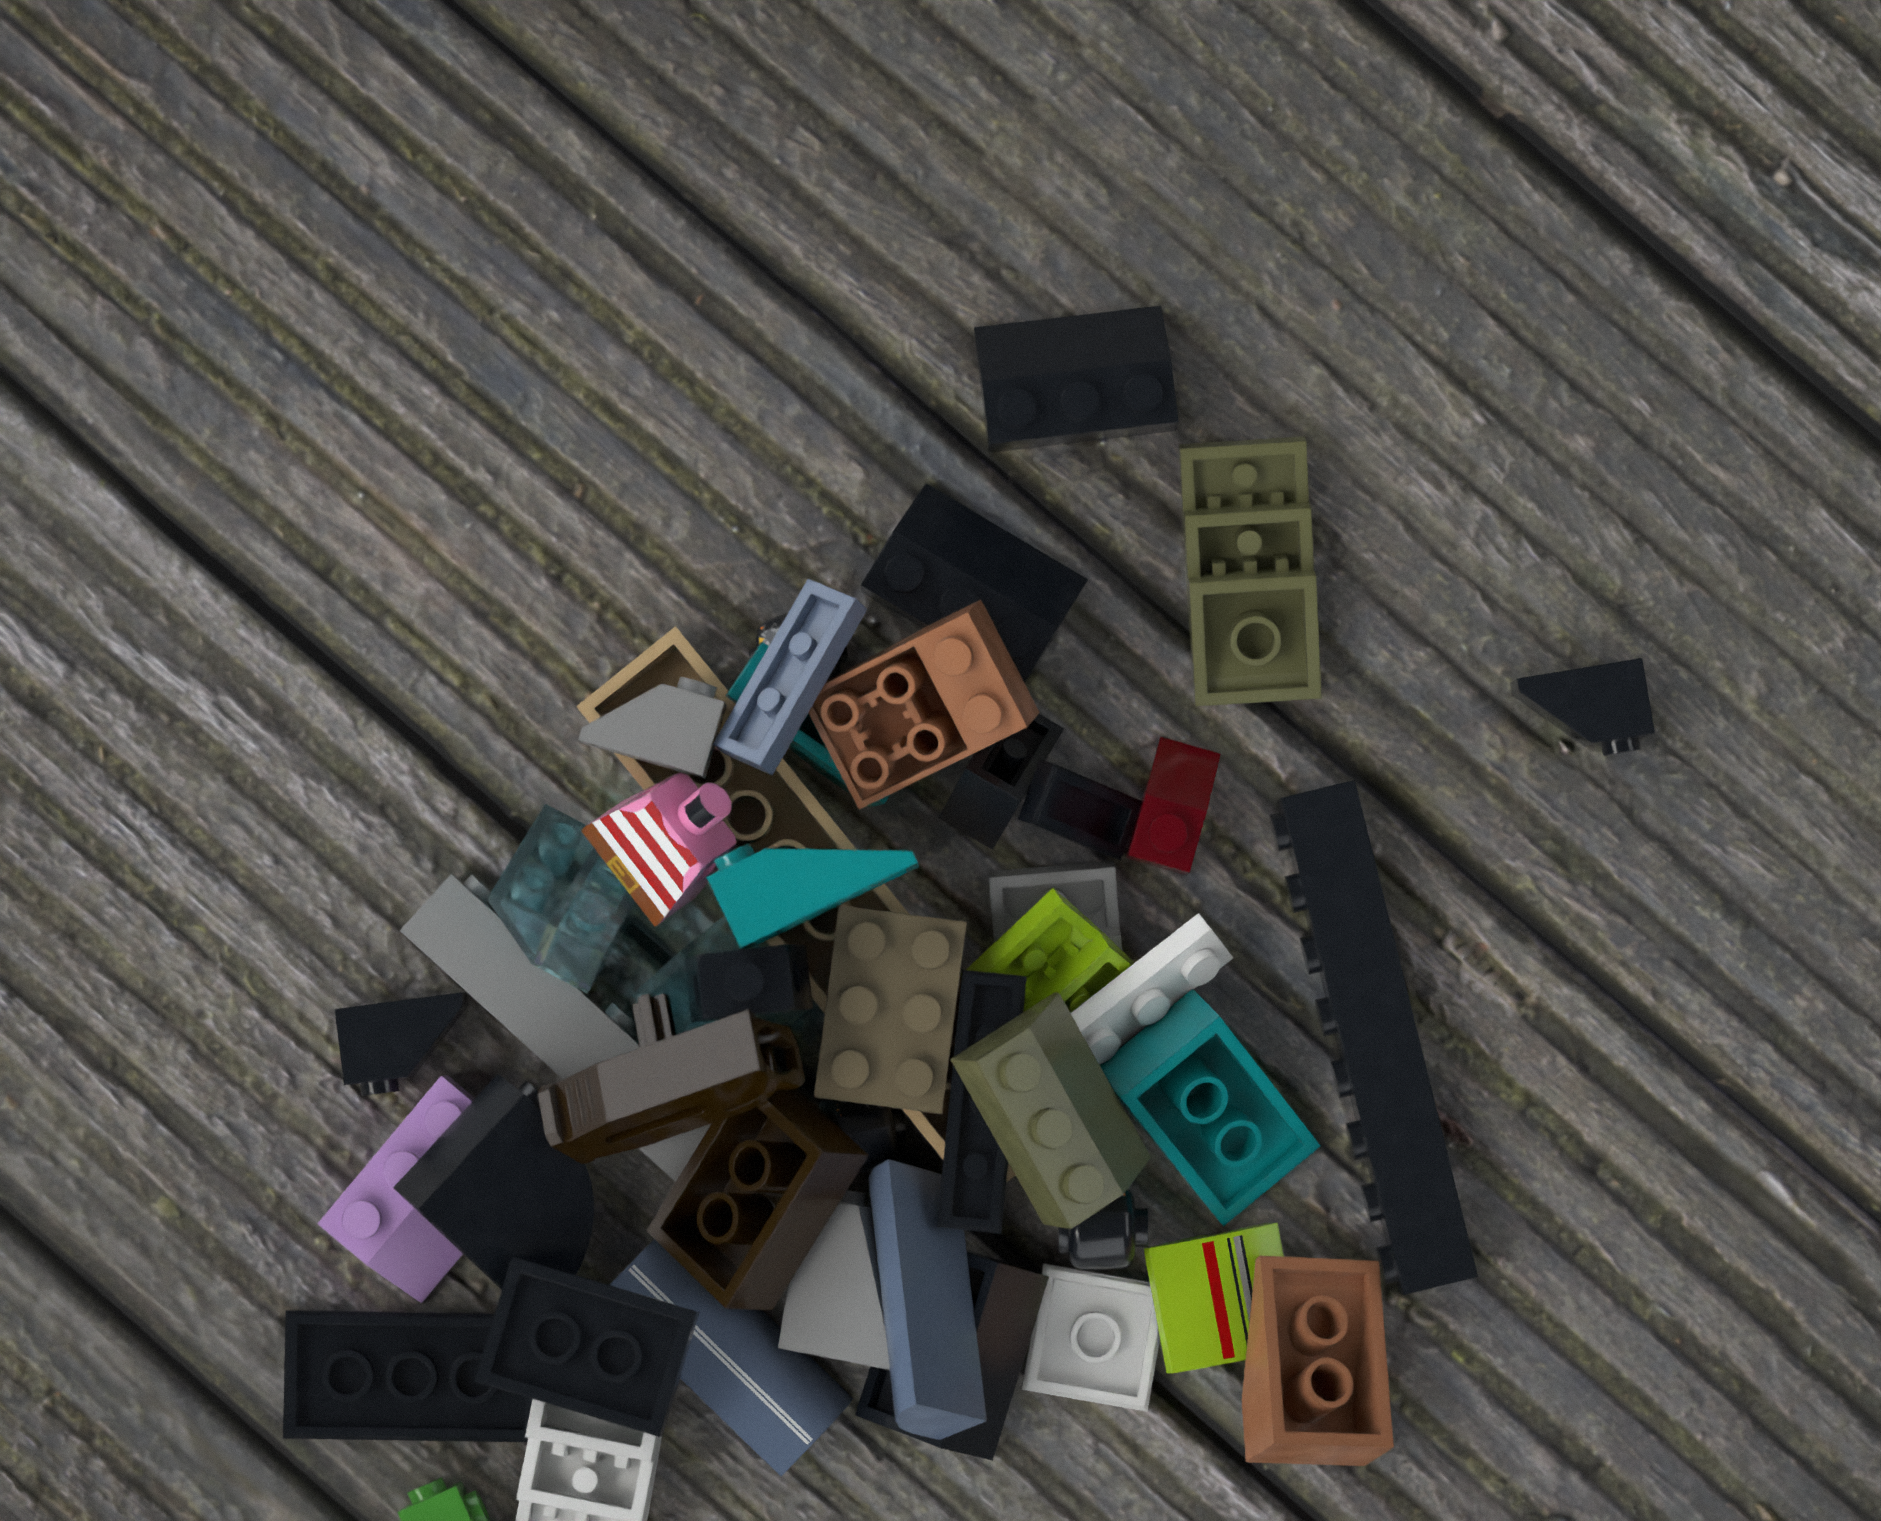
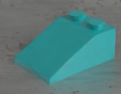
M746 844L715 859L714 862L719 871L707 876V879L740 948L750 949L896 879L919 866L913 851L764 849L755 853L752 846Z
M1191 989L1174 1003L1161 1020L1145 1027L1123 1045L1111 1059L1100 1064L1121 1103L1222 1226L1230 1222L1321 1146L1221 1017L1194 989Z

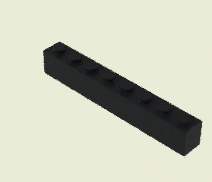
M1352 780L1282 797L1277 800L1279 812L1269 815L1271 829L1278 852L1289 849L1295 873L1284 876L1287 894L1293 913L1304 911L1310 936L1300 938L1305 966L1309 975L1320 974L1325 994L1324 998L1315 999L1317 1015L1324 1037L1335 1035L1340 1059L1330 1061L1338 1097L1350 1096L1356 1121L1346 1123V1131L1354 1160L1365 1158L1371 1183L1361 1185V1191L1368 1219L1370 1222L1381 1221L1386 1245L1376 1247L1385 1284L1396 1282L1398 1293L1407 1295L1478 1277L1356 782Z

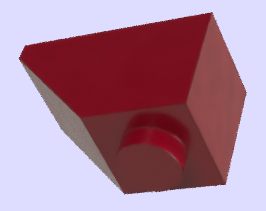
M1160 736L1127 851V859L1183 875L1190 873L1207 814L1221 756L1220 753Z

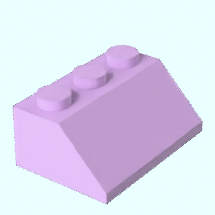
M448 1075L439 1077L317 1223L364 1264L420 1303L425 1301L463 1253L395 1191L393 1187L475 1099Z

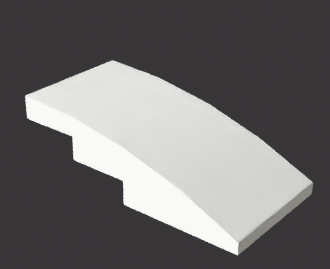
M532 1399L525 1434L528 1442L516 1500H519L515 1521H647L662 1437Z

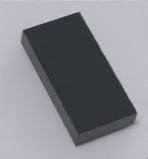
M1039 760L1018 820L1105 856L1121 860L1142 801L1054 763Z

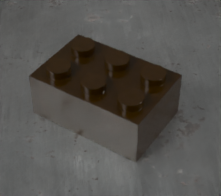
M797 1088L777 1090L768 1100L755 1108L711 1123L646 1231L724 1308L773 1310L869 1155Z

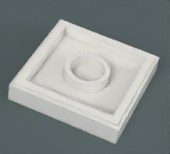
M1043 1263L1042 1274L1049 1276L1030 1338L1022 1390L1147 1412L1160 1342L1150 1282Z

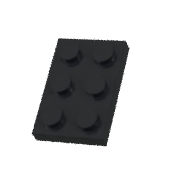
M512 1257L475 1382L657 1437H663L700 1312L525 1259Z

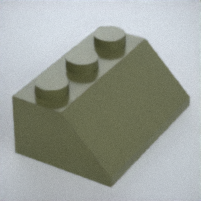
M1057 992L1049 995L950 1059L1044 1225L1068 1229L1074 1228L1122 1196L1151 1158L1066 1004Z

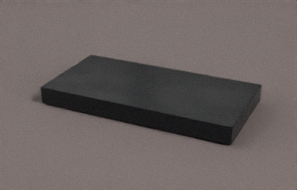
M286 1310L283 1439L528 1442L525 1434L532 1399L475 1382L495 1313Z

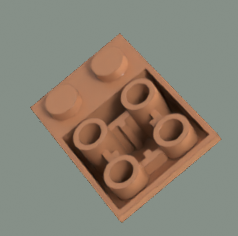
M979 600L827 680L808 713L860 810L1028 727L1040 712L982 600Z

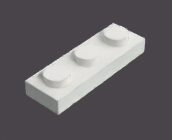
M1198 913L1071 1012V1015L1099 1064H1102L1111 1059L1119 1047L1147 1025L1161 1020L1169 1008L1191 989H1195L1197 986L1212 980L1219 969L1232 960L1233 957Z

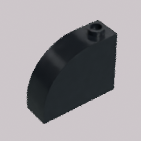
M497 1074L393 1189L502 1290L512 1257H518L571 1274H577L584 1260L592 1233L594 1197L586 1165L577 1162L550 1146L544 1133L538 1098L539 1091L526 1080L517 1089Z

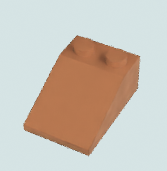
M1259 1256L1256 1259L1242 1391L1246 1462L1366 1466L1394 1448L1379 1261Z

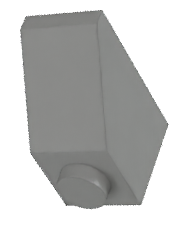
M680 677L677 687L662 683L585 725L581 729L578 740L582 744L706 779L715 748L713 743L719 734L727 705L724 701L714 698L717 687Z

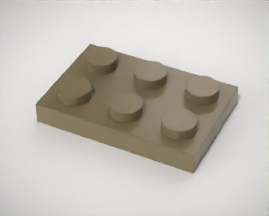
M839 905L814 1092L815 1098L942 1114L967 922Z

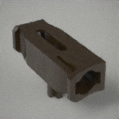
M648 993L637 997L638 1003L632 1004L640 1048L596 1063L555 1084L550 1083L542 1086L539 1089L538 1098L544 1133L550 1146L584 1165L594 1161L596 1158L645 1147L751 1110L768 1100L777 1090H792L800 1087L805 1082L797 1039L790 1027L757 1018L752 1011L745 1010L677 1035L669 995L663 993L653 997ZM773 1046L784 1049L787 1070L779 1074L777 1072Z

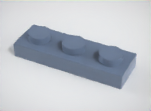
M807 579L713 745L725 755L773 775L866 613L867 608L854 597Z

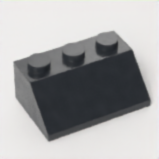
M1161 306L974 327L988 453L1176 431L1179 423L1172 362Z
M926 483L891 533L861 583V591L922 628L982 600L1026 685L1088 579Z
M967 1250L987 1421L941 1440L916 1435L900 1429L895 1420L890 1370L872 1366L869 1368L855 1415L941 1449L993 1461L1049 1276Z

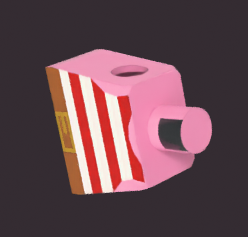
M682 772L621 801L581 830L654 927L696 898L707 884V876L714 874L718 869L714 860L731 852L736 846L735 835L723 821L731 812V800L723 788L714 783H706L698 788L689 775Z

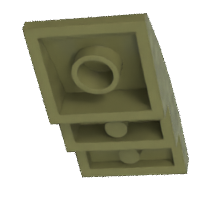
M1305 437L1179 444L1185 568L1195 706L1322 699L1317 581L1314 571L1312 511L1309 504L1307 442Z

